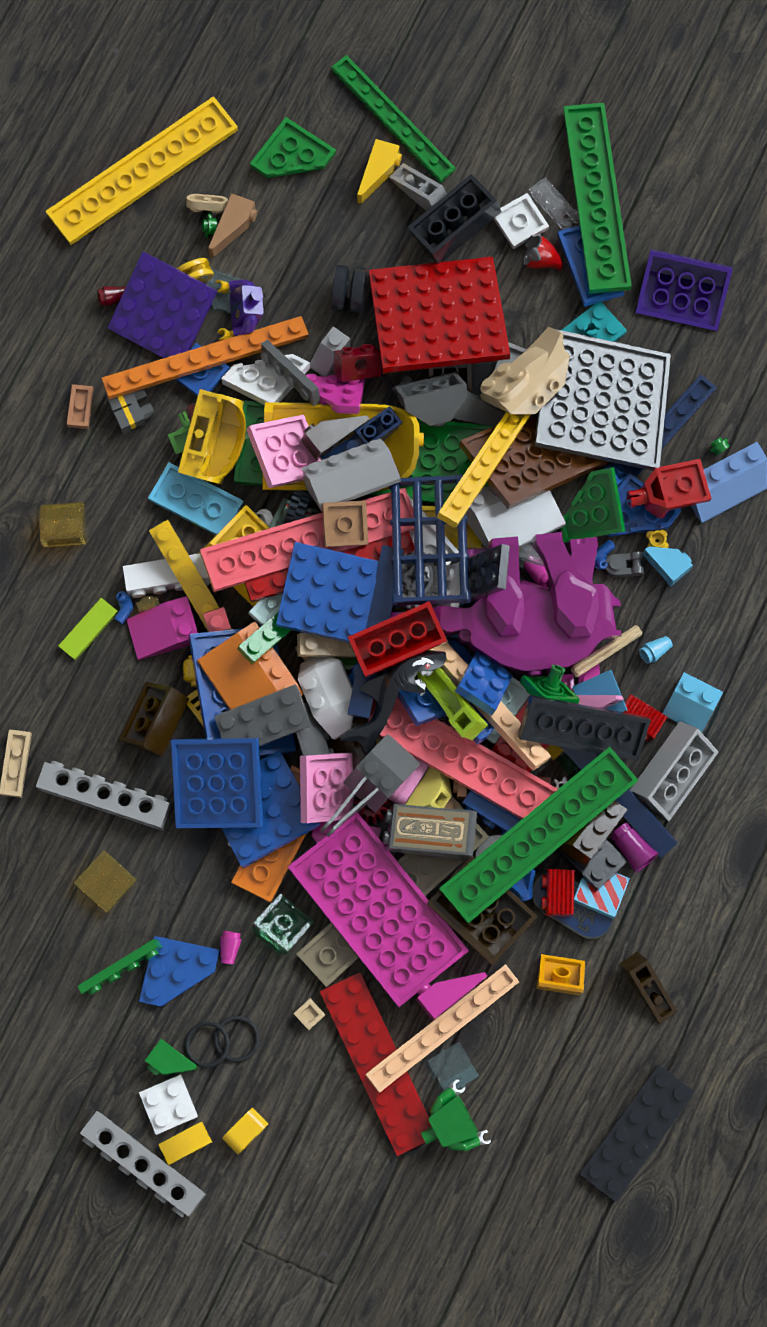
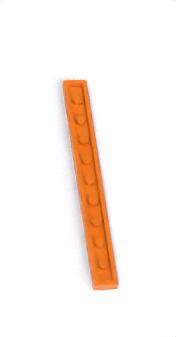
M302 316L254 330L249 334L238 335L102 377V383L108 399H113L261 353V343L267 339L277 348L306 339L309 334Z

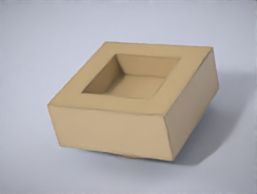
M311 998L294 1013L308 1030L325 1016Z

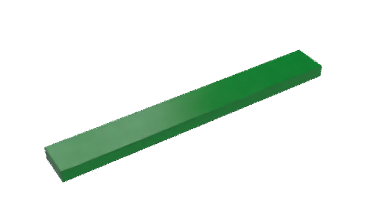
M347 55L331 67V71L440 184L456 171V168Z

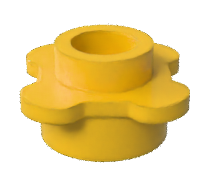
M665 530L648 531L646 534L649 543L647 547L668 548V543L666 542L667 532Z

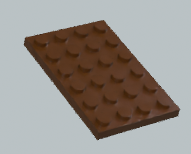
M537 412L536 414H531L487 483L506 508L510 509L607 465L609 461L534 446ZM497 425L460 441L459 447L471 462L474 461Z

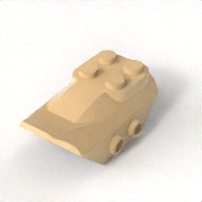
M548 327L512 363L500 364L482 382L480 387L482 392L480 395L481 400L510 414H536L565 385L570 355L564 348L563 333Z

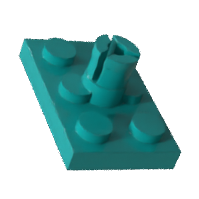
M602 302L594 304L561 330L612 342L618 341L627 333L624 326Z

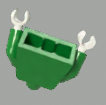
M455 1080L450 1084L449 1088L439 1094L430 1108L431 1116L428 1120L432 1127L421 1132L426 1144L439 1139L443 1147L447 1146L450 1150L468 1151L491 1142V1140H483V1134L488 1131L478 1132L459 1094L465 1090V1087L461 1090H457L455 1084L460 1080Z

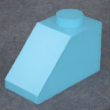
M647 547L643 552V556L670 586L687 574L693 566L690 557L684 552L681 553L679 549Z

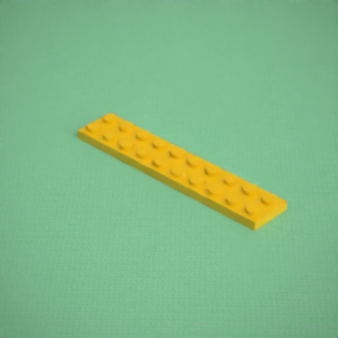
M213 96L46 210V214L68 243L72 245L238 131V126Z

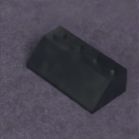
M470 174L410 224L408 229L423 250L435 263L439 264L501 213L498 201Z

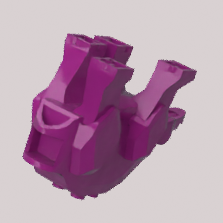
M562 532L536 534L532 538V547L543 561L551 588L524 580L520 581L518 536L491 539L488 543L489 549L501 544L510 546L506 589L476 600L470 608L449 606L433 608L445 636L458 634V641L467 644L468 648L473 652L478 651L482 655L487 656L491 661L507 671L525 674L526 676H539L542 674L541 672H547V676H549L552 665H559L566 669L589 656L599 642L622 637L621 630H616L613 612L614 608L621 607L620 600L604 584L593 585L592 577L598 547L597 537L571 539L567 543L568 551L562 540ZM468 549L467 553L471 557L488 549ZM391 612L390 618L404 612Z

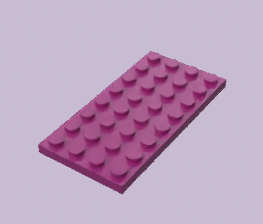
M357 812L335 830L330 837L326 836L289 865L288 869L395 1004L400 1007L425 985L432 982L468 953L469 950L449 925L427 905L429 900L389 851H385L386 847Z

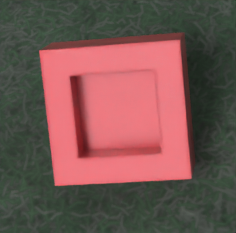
M224 607L203 613L209 632L223 631L231 628Z

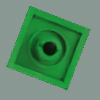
M559 665L551 666L549 676L522 675L520 684L530 695L576 704L580 701V698L561 681L565 669Z

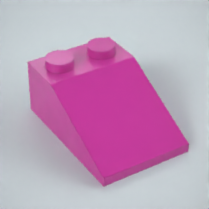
M187 596L165 602L127 619L138 660L190 646L188 636L198 633Z
M484 972L438 982L432 986L428 983L418 991L419 997L416 1001L430 1019L434 1021L484 981L487 975Z

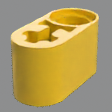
M251 1108L222 1139L238 1155L267 1127L268 1123L254 1108Z

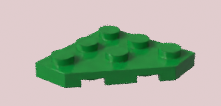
M285 117L251 161L250 167L266 178L325 169L335 156L336 149Z
M614 468L597 470L589 474L585 485L575 496L566 515H563L566 523L564 527H561L563 543L569 542L571 539L592 538L625 531Z

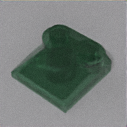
M280 893L256 919L252 928L257 937L275 952L286 955L312 926L314 921Z

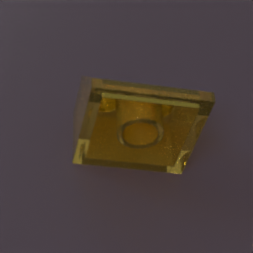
M84 502L41 505L39 522L40 541L43 547L86 544Z

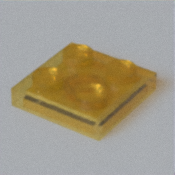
M104 850L74 884L108 913L134 885L137 879Z

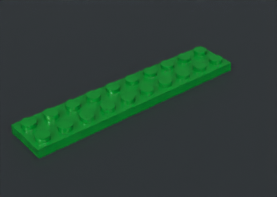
M604 103L563 106L589 294L631 290L632 285Z
M608 747L440 887L439 890L464 920L470 923L639 780L612 748Z

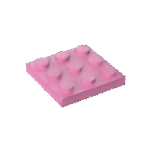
M304 415L255 424L246 429L268 488L304 481L302 467L321 461V458L316 460L301 442L305 434L303 431L308 427Z
M352 753L300 756L301 823L329 821L351 793V790L343 782L353 771ZM353 797L334 821L341 820L353 809Z

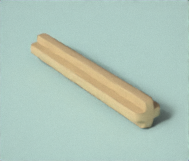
M633 626L624 632L622 637L615 638L571 667V672L575 677H579L640 637L642 631L639 626Z

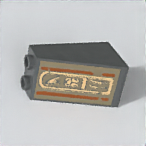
M393 804L390 809H387L385 815V822L388 823V830L383 835V844L386 845L385 851L464 861L473 856L477 811Z

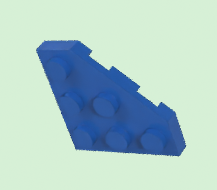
M629 473L618 488L625 531L607 536L668 529L681 513V509L669 510L664 518L659 519L647 511L645 505L630 508L628 502H631V500H626V492L638 490L644 483Z
M154 936V939L159 940L163 948L158 950L159 954L148 961L139 1002L159 1007L169 1003L178 995L186 992L206 977L215 973L220 950Z

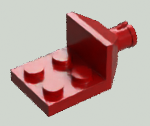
M701 459L655 468L640 489L626 492V500H631V502H628L630 508L645 505V509L659 519L664 518L669 510L710 502L712 499Z

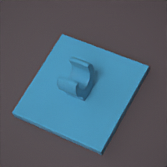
M612 670L572 687L576 695L622 696ZM624 700L606 708L618 712L627 711Z

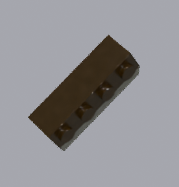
M471 856L452 877H454L458 872H460L475 858ZM440 890L427 903L437 915L491 965L511 947L538 917L510 890L505 892L470 923L464 920Z

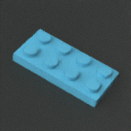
M169 462L149 495L148 500L216 535L240 511L244 501L202 479L178 473L179 467Z

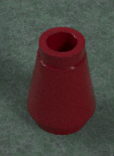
M102 286V289H97L100 306L105 305L108 307L120 302L127 286Z

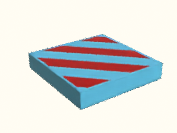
M616 873L597 892L582 878L574 897V903L614 919L630 878Z

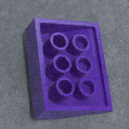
M650 249L636 313L718 331L733 269L730 266Z

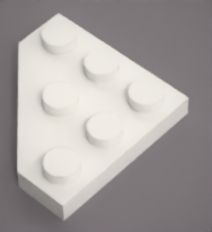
M294 354L285 355L304 374L310 369V362ZM263 359L257 360L255 364L251 365L235 364L221 378L222 384L265 405V402L280 403L292 389L283 376L277 375L274 368L270 364H266Z

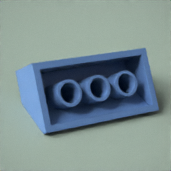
M758 442L704 469L712 499L710 502L691 505L702 524L766 490L767 457Z

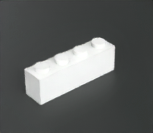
M189 555L205 584L208 586L211 582L201 555ZM166 559L123 566L126 590L133 598H140L145 596V593L151 592L163 594L169 589L183 590Z

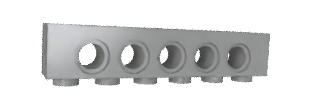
M51 761V764L44 762L36 784V788L39 791L163 831L171 808L167 798L160 795H155V797L148 796L146 791L139 788H134V791L126 789L125 784L114 781L113 784L105 782V778L99 775L86 776L83 770L77 768L68 770L63 768V764L56 761ZM62 776H67L69 778L68 783L64 786L58 785V779ZM88 783L89 789L86 792L81 793L78 791L80 784ZM107 789L110 791L107 799L99 798V793L102 790ZM124 796L131 798V802L127 806H121L119 803L120 799ZM150 803L152 805L151 810L148 813H142L140 811L142 804Z
M96 1111L80 1132L84 1136L83 1142L91 1148L95 1145L102 1150L100 1155L111 1162L113 1159L120 1164L118 1168L128 1176L130 1173L138 1178L136 1182L147 1190L150 1187L156 1191L154 1196L164 1204L166 1201H169L174 1205L172 1210L182 1218L184 1215L190 1217L206 1196V1193L100 1112ZM108 1131L112 1135V1140L109 1144L104 1145L100 1140V1136L103 1132ZM126 1145L130 1149V1154L127 1158L122 1159L118 1155V1150L121 1146ZM140 1159H145L148 1163V1168L144 1172H139L136 1169V1163ZM157 1173H163L166 1177V1182L162 1186H157L154 1182V1177ZM179 1186L184 1190V1196L180 1200H175L172 1196V1191L175 1187Z

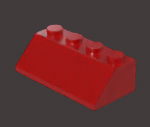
M430 601L348 636L349 643L365 677L447 642Z

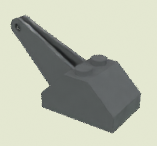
M457 372L395 387L397 399L404 409L430 426H442L453 418L495 426L499 424L506 413L467 391L466 383Z
M387 734L343 782L351 790V793L331 819L321 828V831L324 832L335 820L354 794L362 801L328 832V837L365 805L376 813L421 763L390 734Z

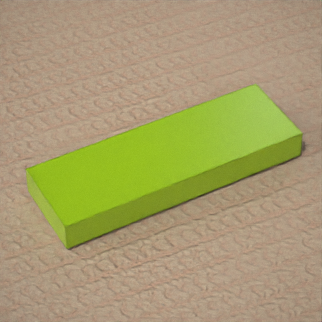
M100 598L58 645L59 648L76 661L117 615L118 611L104 599Z

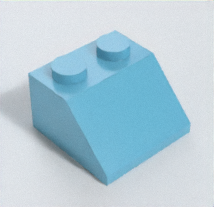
M684 672L663 714L676 723L681 721L694 726L702 733L723 692Z

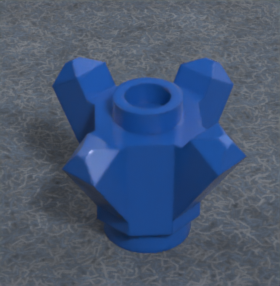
M535 870L530 871L509 889L522 902L533 897L532 887Z

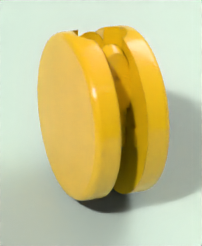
M198 258L176 268L203 283L208 282L214 276L206 258Z

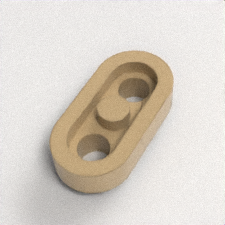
M191 194L187 196L186 206L191 211L201 212L208 210L216 214L223 213L228 203L226 197L204 194Z

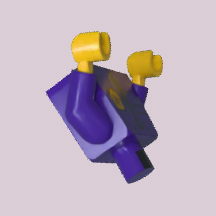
M245 279L234 280L229 283L216 280L215 283L221 285L218 293L227 294L229 290L231 291L232 331L220 328L218 333L224 336L219 338V340L222 341L234 336L252 333L263 316V293L261 287H257L254 283Z

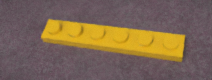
M167 519L150 529L149 532L209 632L203 613L220 607Z

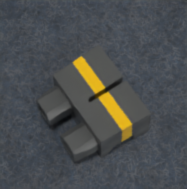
M144 389L113 399H108L106 394L123 436L131 433V430L138 426H145L146 420L155 416L150 403L142 407L138 405L139 401L147 398Z

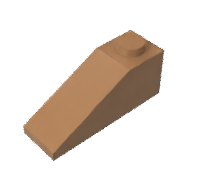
M231 194L208 248L211 257H215L246 231L251 222L255 221L258 211L255 208L254 201Z

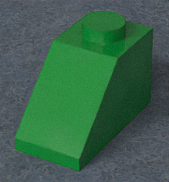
M160 1039L145 1059L149 1064L146 1068L155 1075L159 1073L163 1075L196 1071L198 1068L197 1065L162 1039Z

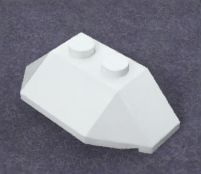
M311 657L300 665L298 675L299 684L314 718L331 738L335 740L347 730L353 728L352 721L354 716L347 714L353 689L341 660L331 657Z

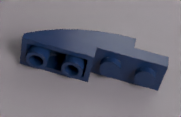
M389 406L356 429L354 435L322 456L321 460L367 444L373 440L381 438L384 442L402 425V421Z

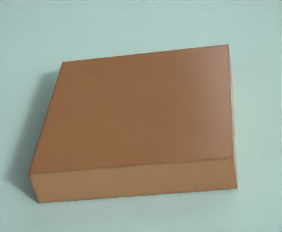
M366 501L322 503L324 547L368 545Z

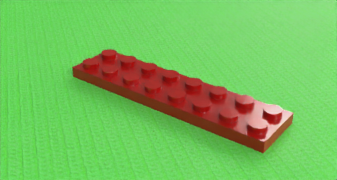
M359 972L320 991L396 1155L399 1156L425 1143L421 1132L432 1126L408 1072L406 1071L380 1093L377 1092L365 1076V1074L397 1049L361 973Z

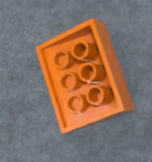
M256 622L237 632L197 660L229 710L294 684L298 686L301 697L304 695L273 647L253 665L237 650L241 643L260 628Z

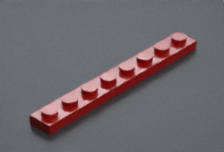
M409 531L401 533V549H404L403 556L404 554L411 555L412 551H414V543ZM392 536L368 543V545L343 551L342 553L379 561L382 545L392 547ZM288 569L246 581L244 584L250 602L253 603L282 594Z

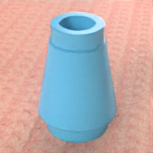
M664 636L663 638L643 644L642 648L639 649V653L647 664L655 663L673 645L669 637Z

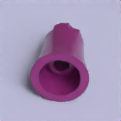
M628 823L620 826L611 835V838L616 842L615 845L623 853L635 873L641 871L659 855Z

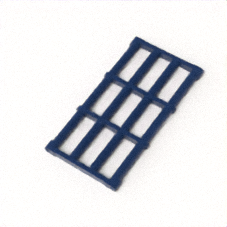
M463 475L401 478V482L389 486L392 508L390 526H392L393 557H391V563L393 564V606L422 605L429 601L431 604L471 602L466 532L468 517L465 514L458 524L459 553L445 554L444 524L447 523L437 518L440 509L444 505L443 484L456 483L457 486ZM421 485H434L435 517H422ZM400 486H413L414 518H400ZM422 525H436L437 554L423 555ZM401 526H414L415 555L401 556ZM459 561L460 595L447 596L446 562ZM437 562L438 596L425 597L424 563ZM415 563L416 597L403 598L402 564Z

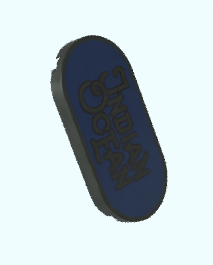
M541 875L532 887V899L535 907L545 915V910H541L542 897H546V888H542ZM574 880V897H575V894H576L577 889H578V887H579V883L576 882L575 880ZM574 903L572 917L548 916L579 937L587 940H594L605 936L612 928L614 919Z

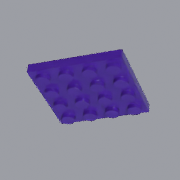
M142 252L108 329L163 358L189 351L218 290L150 254Z

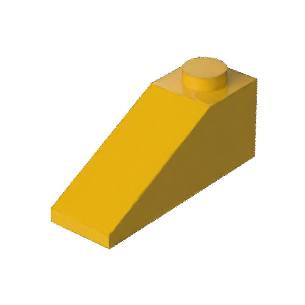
M378 139L375 140L357 194L358 203L362 204L394 172L395 166L399 167L402 154H399V145Z

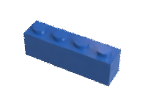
M471 790L462 803V807L465 808L464 810L477 811V816L483 820L482 823L492 830L494 827L502 832L501 835H504L521 821V819Z

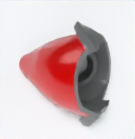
M531 235L529 237L530 240L525 245L528 249L525 253L523 264L533 269L552 268L561 270L563 263L554 246L541 235Z

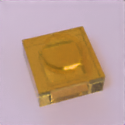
M153 596L144 597L140 602L136 603L139 613L160 605L158 598H153Z

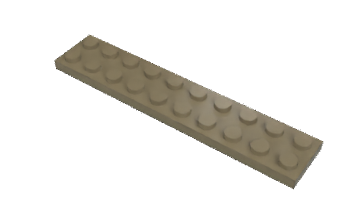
M460 805L455 808L457 810H464ZM477 823L473 853L489 838ZM405 854L397 862L426 897L464 861ZM332 923L325 927L297 953V956L326 988L359 958Z

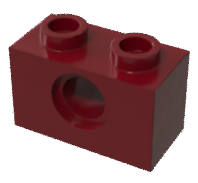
M364 344L357 348L343 347L341 350L334 351V375L341 382L381 377L380 351L371 344Z

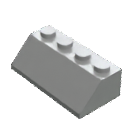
M381 438L302 467L306 489L321 511L322 503L348 502L401 482L390 450Z
M679 721L638 778L639 781L630 790L644 805L665 820L670 821L718 754V751L698 728Z

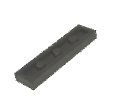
M268 339L262 342L261 357L266 364H270L277 375L283 376L289 386L295 388L305 401L308 400L313 406L320 402L319 388Z

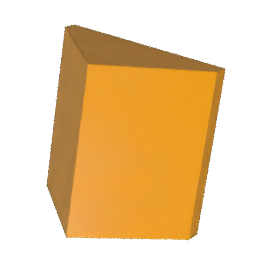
M541 954L536 989L580 996L584 990L585 961Z

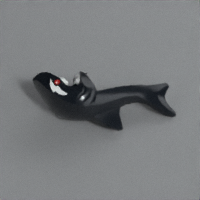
M425 651L388 667L383 673L361 685L359 690L371 695L377 701L376 709L368 722L347 730L340 736V741H357L363 747L364 752L369 754L388 721L399 690L416 692L422 696L426 692V684L422 683L421 679H418L417 673L420 672L421 675L425 674L427 676L431 675L434 670L442 667L445 663L446 652Z

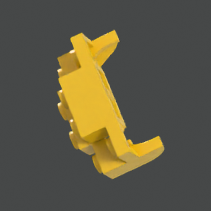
M199 390L178 473L218 484L223 483V479L237 463L244 445L246 421L243 411L244 401L222 394Z

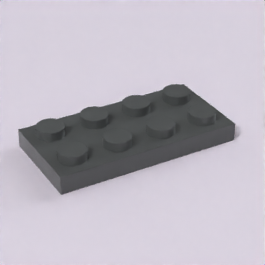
M296 684L214 716L222 738H258L259 747L312 726Z

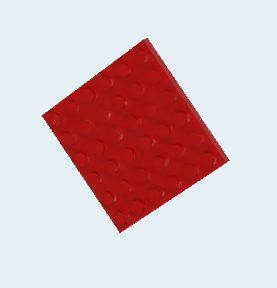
M493 257L369 270L383 373L510 359V349Z

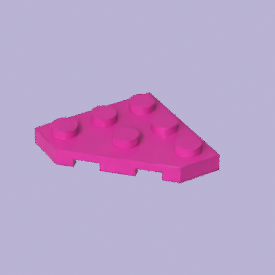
M315 374L306 375L319 388L320 404L331 405L332 410L337 413L359 414L365 379L341 382L335 375L327 377Z

